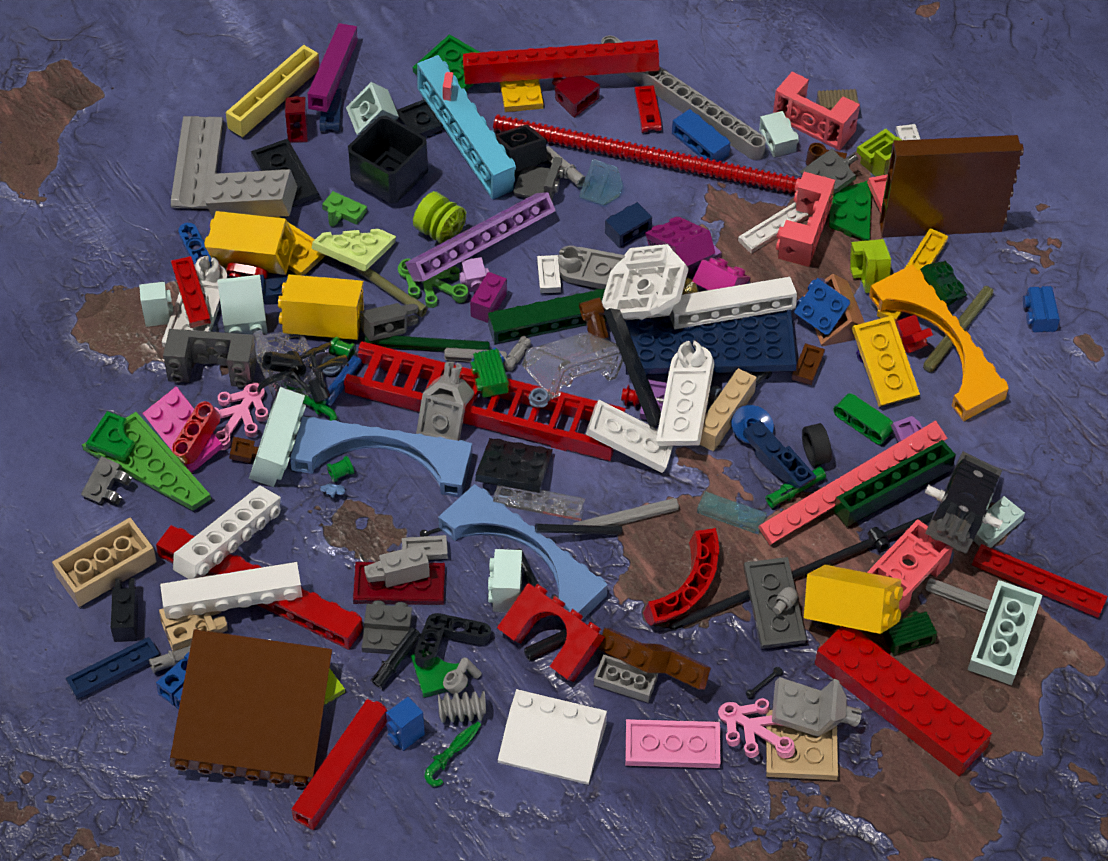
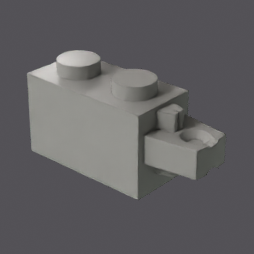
M423 544L379 555L380 561L364 567L368 582L384 581L386 588L430 577L429 561Z

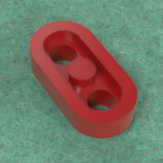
M228 263L226 269L229 278L263 274L266 280L268 274L262 268L238 263Z

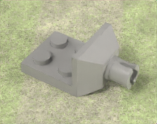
M446 362L444 374L434 380L423 392L416 434L460 440L465 406L474 396L472 388L465 380L459 378L460 371L462 370L461 364L457 363L456 368H454L455 362Z
M781 677L775 681L772 722L814 736H820L835 728L840 722L856 727L861 720L862 715L859 714L862 711L859 708L846 705L847 697L839 681L833 679L822 690H817Z

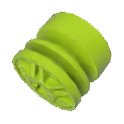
M433 191L424 197L418 205L413 217V226L425 235H430L433 240H437L441 244L461 232L466 220V210L455 202H450L447 197L439 192Z

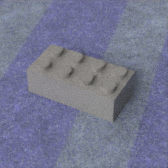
M290 169L214 174L206 205L213 219L216 211L266 217L289 216L297 184Z

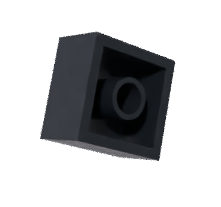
M528 124L495 134L498 143L504 146L509 159L512 158L515 162L516 169L514 172L521 171L529 166L539 165L541 162L548 160L546 139Z

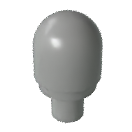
M792 587L784 588L776 597V605L773 607V612L779 615L783 610L790 609L798 599L797 591Z

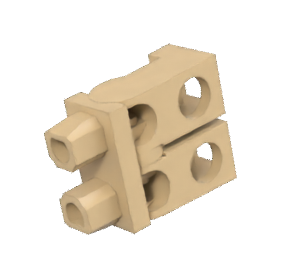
M164 608L160 609L161 624L172 652L191 645L194 629L218 633L227 631L228 627L224 616L215 619L211 617L221 613V611L206 612L202 615H187L178 619H166Z

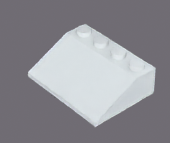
M516 689L500 748L498 763L589 785L606 727L607 711Z

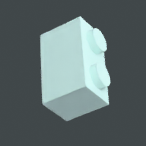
M783 111L761 116L759 131L765 137L766 144L773 157L796 152V146L799 143L798 134L791 128V122L789 118L785 117Z
M165 282L139 285L146 327L168 324L173 312V303H169L172 302L171 292L166 290Z

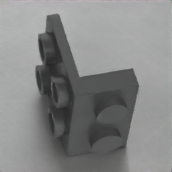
M554 156L550 169L538 166L523 168L516 182L514 195L528 198L536 193L548 192L551 201H553L555 193H558L560 178L563 179L565 167L562 166V158Z

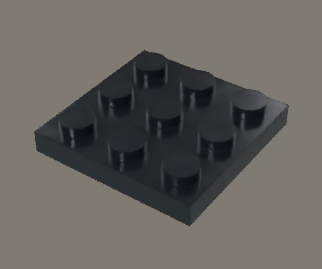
M489 438L475 475V481L540 493L552 458L553 449Z

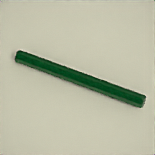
M365 336L366 343L386 348L445 351L446 348L490 350V342L411 336H391L370 341Z

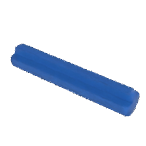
M357 356L351 357L348 361L349 366L345 365L328 388L331 396L322 400L326 401V406H331L345 388L344 379L346 374L354 375L362 365V360Z

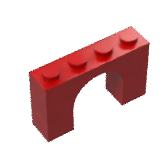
M528 583L497 629L521 644L538 620L551 615L559 616L565 623L567 638L550 667L566 679L574 682L605 637L599 633L601 628L591 621L589 624L581 620L584 617L574 609L569 612L564 608L566 603L556 596L553 599L546 595L548 590L541 585L536 584L534 587Z

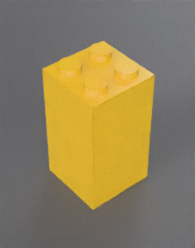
M216 211L214 219L210 222V232L205 238L204 245L211 258H216L219 265L223 268H227L228 263H238L259 267L268 273L286 275L296 238L287 220L284 218Z
M288 274L286 283L283 282L282 296H279L278 308L282 309L279 315V324L282 325L283 333L333 338L337 336L344 339L358 340L360 311H364L363 281Z
M823 565L807 574L804 618L881 634L896 625L900 620L901 609H899V600H901L903 595L901 579Z

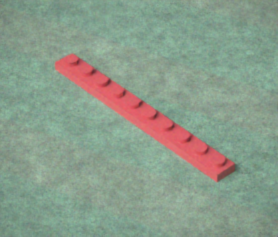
M935 420L762 523L758 528L768 544L772 545L834 508L837 496L941 440L945 441L948 438Z

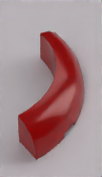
M716 528L694 532L689 542L691 550L689 576L677 591L657 600L648 601L643 614L649 625L661 624L682 615L693 607L705 594L717 570L719 541Z

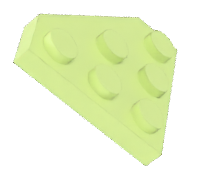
M371 229L370 233H360L359 230L343 231L342 235H332L331 232H324L312 242V249L351 265L356 269L366 271L395 243L396 236L380 229Z

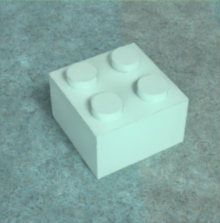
M495 549L494 558H490L488 602L493 603V612H508L521 594L522 550Z

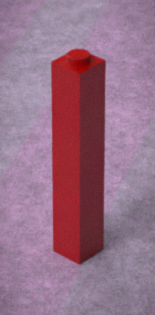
M369 699L364 702L291 808L294 821L312 830L315 829L387 723V708L378 701L373 702Z

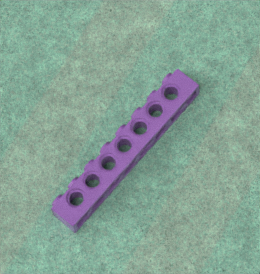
M536 193L405 262L412 280L426 281L555 212L556 210L549 193Z

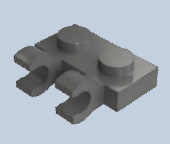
M101 456L81 495L100 505L105 500L119 505L122 497L119 496V493L110 490L115 480L129 486L133 478L128 473L120 471L122 466L119 463Z

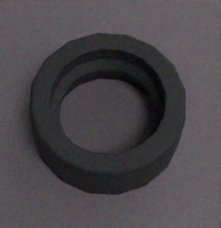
M821 423L803 427L802 442L809 463L812 466L829 463L832 458V451L825 427Z

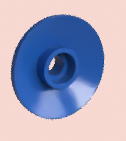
M755 405L740 407L735 411L731 419L734 434L741 441L748 444L750 442L743 436V431L748 428L747 426H751L761 420L773 433L774 424L769 413Z

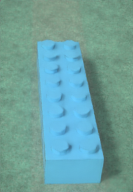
M439 55L417 63V89L431 110H433L437 119L443 124L444 129L491 199L493 200L512 192L515 182V162L512 158L509 159L504 146L498 143L493 130H489L485 118L478 114L476 105L470 102L465 89H461L455 75H453L451 100H443L444 77L446 72H450L447 63L442 61Z

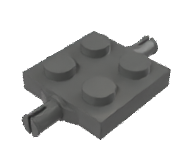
M832 148L802 169L800 173L803 175V172H808L834 179V194H836L856 180V176L849 168V165L858 160V157L853 152L843 159Z

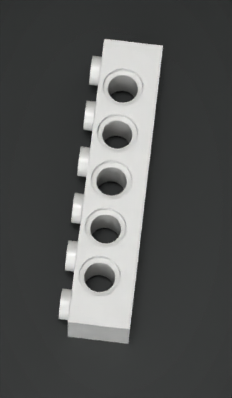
M259 485L174 553L173 570L188 579L205 576L216 564H220L227 555L235 552L238 546L248 541L254 533L262 530L270 520L275 519L281 511V497Z

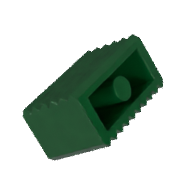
M914 611L905 618H901L896 625L882 634L893 656H896L897 654L912 651L922 646L934 644L937 630H935V626H933L927 611L921 613Z

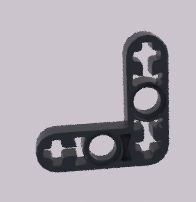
M441 613L431 614L426 620L415 649V663L423 668L431 667L436 661L444 638L477 645L487 644L491 640V627L484 622ZM459 626L463 627L465 630L455 631L453 628ZM435 638L437 641L429 643L425 639ZM425 650H426V651H429V653H428V655H427L426 657H424V655H425Z

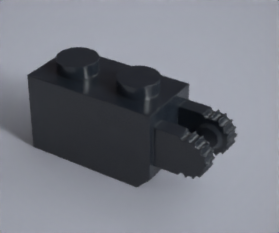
M121 578L115 579V589H112L110 626L114 642L137 641L138 598L135 578L129 579V588H123Z

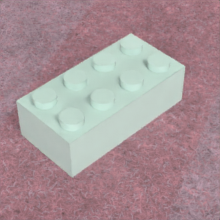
M280 387L271 408L249 479L274 487L277 479H282L284 470H286L289 462V454L295 442V435L301 423L300 419L306 407L305 404H302L305 395Z
M998 580L970 660L969 671L1012 685L1042 598L1041 594Z

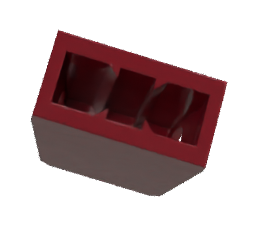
M584 76L566 77L565 79L563 77L553 78L552 85L555 86L556 101L574 118L600 97V84Z
M299 96L287 97L285 103L287 138L290 143L308 142L306 98ZM300 122V128H295L293 124Z

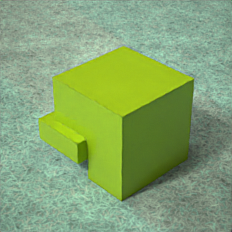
M884 129L857 147L856 153L861 156L860 164L874 176L887 175L893 141L902 139Z
M884 239L851 242L850 271L852 277L861 278L865 293H870L871 285L890 276L891 257Z

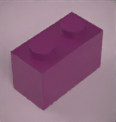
M490 272L486 274L470 301L471 317L488 323V313L498 310L507 295V278Z

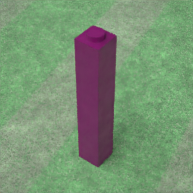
M338 23L308 91V109L328 111L358 42L357 26Z

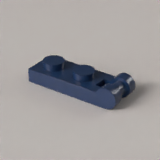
M342 89L336 90L328 111H321L320 132H326V130L340 132Z

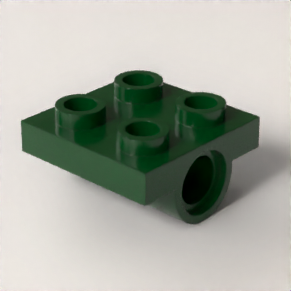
M946 261L926 264L920 269L925 281L933 286L936 295L947 306L967 296L964 285L956 278L952 266Z

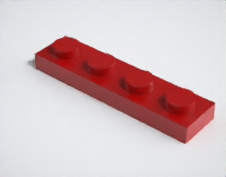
M192 257L172 260V269L190 328L211 324Z

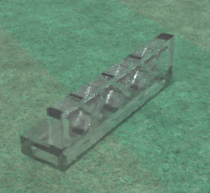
M497 486L493 502L505 504L506 507L582 521L585 498L540 490V493Z

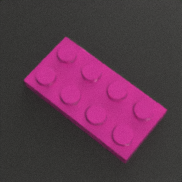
M175 387L143 412V414L172 451L174 441L194 408L182 392ZM213 433L197 460L189 465L184 464V466L191 473L220 451L224 445Z

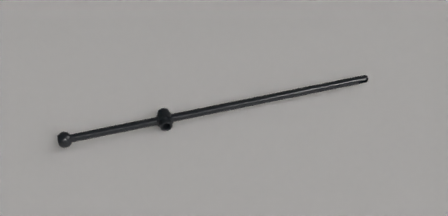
M935 511L885 532L880 530L879 527H873L867 533L869 539L791 571L793 580L823 565H830L870 547L877 548L879 552H883L890 546L889 539L905 533L917 519L924 524L929 523ZM745 590L670 622L669 627L671 630H676L750 598L749 592Z

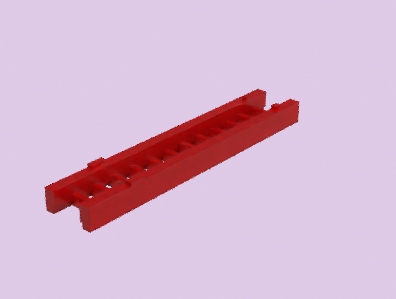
M361 341L358 348V358L362 360V363L368 364V368L363 378L346 374L344 379L345 393L420 412L423 393L413 391L418 378L429 380L427 389L434 380L444 374L445 362ZM378 367L388 371L383 383L373 380ZM462 367L459 378L465 380L474 391V396L465 406L464 424L550 445L551 448L566 452L570 450L611 461L614 448L588 435L577 433L581 419L590 421L598 401L507 378L508 393L492 396L487 409L474 406L479 393H482L476 389L475 379L477 374H472L471 369ZM398 372L409 375L404 388L393 386ZM535 388L545 389L550 396L547 406L541 408L553 411L549 425L535 422L540 407L532 408L528 420L515 417L520 403L532 406L529 395ZM499 398L512 401L508 414L495 412ZM611 405L626 413V408ZM561 414L574 417L569 432L556 428Z

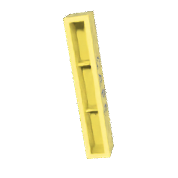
M305 45L301 46L226 111L228 129L244 137L284 102L287 97L292 95L317 73L320 66L318 53Z

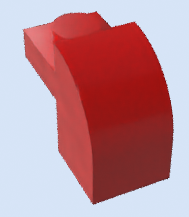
M916 314L895 322L905 352L911 353L928 346L926 338L933 336L931 328L921 329Z

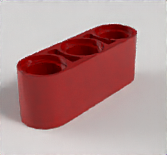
M203 401L195 407L172 445V452L183 464L189 465L197 460L220 422L221 416L211 403Z

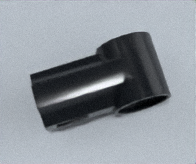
M295 350L288 351L285 354L270 351L266 352L263 356L262 366L264 370L276 372L294 371L299 378L307 371L302 358Z

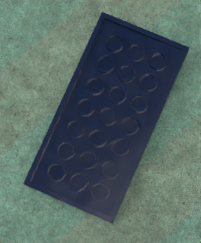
M791 309L674 329L670 316L651 317L643 320L624 319L646 374H669L672 358L678 352L679 347L686 341H690L694 351L696 350L693 343L696 341L701 347L706 348L711 353L714 360L713 373L736 372L738 368L745 372L796 371Z

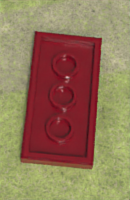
M355 562L353 604H372L374 601H382L385 604L394 605L398 602L407 605H444L445 563H429L430 577L386 588L384 581L368 582L366 579L364 567L375 562Z

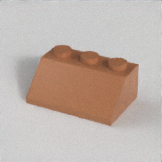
M831 274L825 279L829 282L828 285L848 298L850 305L830 334H824L815 328L822 346L852 341L855 338L852 327L865 323L848 281L835 274Z

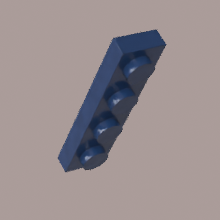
M147 637L66 677V682L77 700L148 665L149 659L159 657L160 654L150 637Z

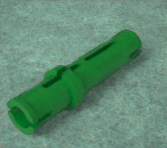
M821 467L813 470L812 472L816 475V479L799 489L786 483L781 485L780 489L765 497L767 504L774 508L786 500H792L796 494L826 479L825 471ZM792 489V491H790V492H788L787 494L781 496V494H783V493H785L786 491Z

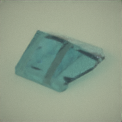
M592 159L579 197L604 206L618 198L623 187L618 167Z

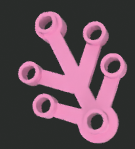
M250 383L245 386L243 391L237 393H219L218 402L221 406H228L231 402L243 400L239 405L221 410L214 407L219 412L221 418L232 416L224 429L215 434L224 445L221 450H226L231 446L230 435L241 419H243L246 436L255 437L258 434L257 425L253 423L248 409L252 403L256 409V419L261 422L268 419V410L261 401L265 391L263 388L258 394V383Z
M761 698L755 704L739 706L734 702H727L719 708V718L727 724L726 740L729 746L734 747L741 742L740 734L736 729V723L744 727L746 739L744 750L747 757L754 758L759 754L754 733L776 747L777 755L781 758H790L795 753V745L792 739L789 737H779L762 727L777 724L772 722V715L750 719L744 716L754 713L762 715L768 713L770 706L767 699ZM731 737H737L735 740H730ZM750 748H755L754 751H748Z

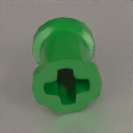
M337 336L332 340L329 354L346 355L347 361L354 356L356 351L355 344L343 342Z
M347 456L343 457V460L326 465L333 482L338 481V478L346 474H354V468Z

